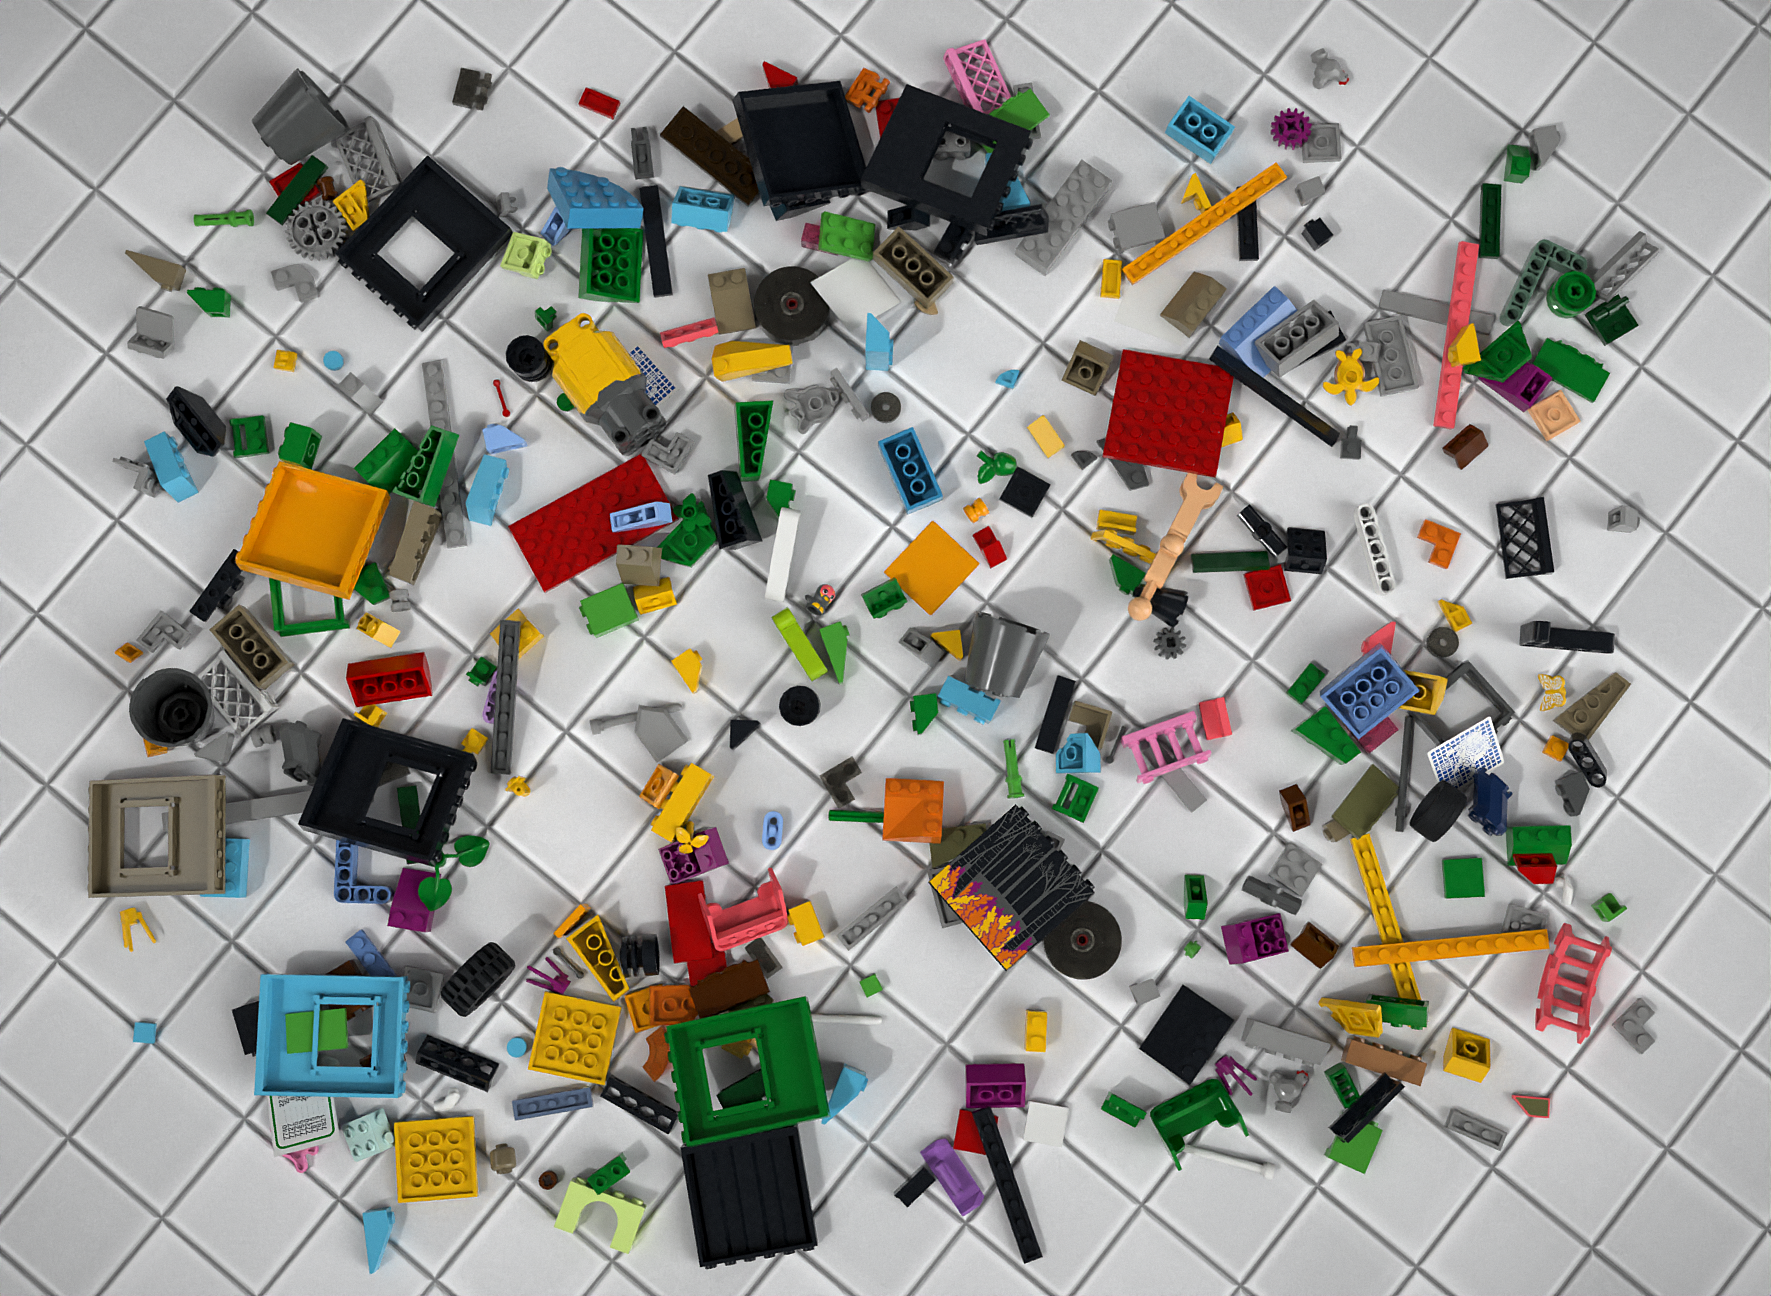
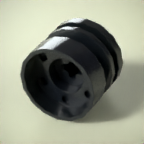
M529 335L519 336L513 339L507 347L506 361L509 367L522 380L538 382L550 373L552 359L545 350L544 345L537 338Z
M791 687L780 698V714L791 725L804 726L810 724L820 713L821 703L819 696L809 687ZM797 701L805 702L806 705L803 707V711L796 709Z
M656 934L643 935L641 944H638L636 936H632L631 945L628 936L622 937L620 964L625 978L631 977L632 969L634 977H638L642 967L645 976L659 975L660 956Z

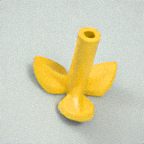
M692 821L686 823V830L677 826L676 838L678 842L685 843L679 847V852L684 854L693 852L691 846L693 845L697 848L703 846L708 841L709 836L697 835L694 837V823Z

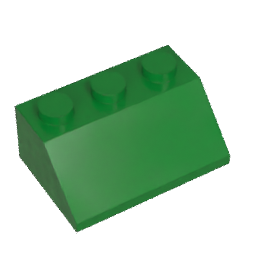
M394 428L354 469L371 486L387 490L390 495L395 486L398 487L402 480L400 477L403 472H407L411 465L410 460L413 455H417L418 450Z
M1571 825L1507 827L1506 847L1508 866H1516L1513 854L1552 853L1557 865L1567 864L1572 846Z
M1374 994L1368 995L1366 1003L1381 1006L1382 1023H1391L1390 1026L1392 1027L1409 1025L1411 1029L1423 1030V1027L1427 1028L1429 1001Z

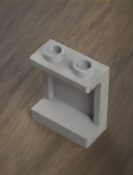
M1155 202L1111 213L1110 220H1108L1109 230L1113 231L1115 237L1113 238L1114 247L1119 250L1120 254L1126 249L1153 242L1157 245L1165 239Z

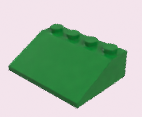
M582 228L578 298L600 302H640L643 229Z

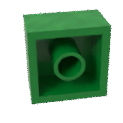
M290 422L289 427L287 426L284 431L285 439L283 445H280L278 449L279 459L285 463L312 470L322 435L313 428Z

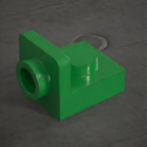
M480 657L472 670L466 673L470 677L468 681L477 687L480 684L486 686L497 670V666Z

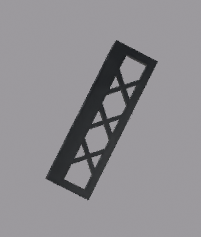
M1042 204L1001 211L1000 214L996 215L995 219H1002V221L996 220L994 229L989 230L987 236L975 232L974 242L976 245L1048 233L1049 216Z
M428 1034L417 1052L415 1062L418 1065L487 1093L499 1067L497 1062ZM430 1042L437 1045L438 1049L431 1051L426 1049V1046ZM452 1051L456 1057H445L444 1052ZM469 1058L473 1060L474 1064L468 1066L463 1064L462 1060ZM487 1065L493 1069L488 1074L481 1071L480 1067Z
M614 1075L609 1077L600 1097L666 1134L670 1133L678 1118V1111ZM610 1086L619 1091V1097L612 1098L606 1094ZM629 1096L636 1100L637 1106L631 1108L626 1106L624 1097ZM646 1106L652 1109L654 1115L650 1117L644 1116L641 1107ZM663 1115L671 1120L668 1128L660 1125L659 1116Z

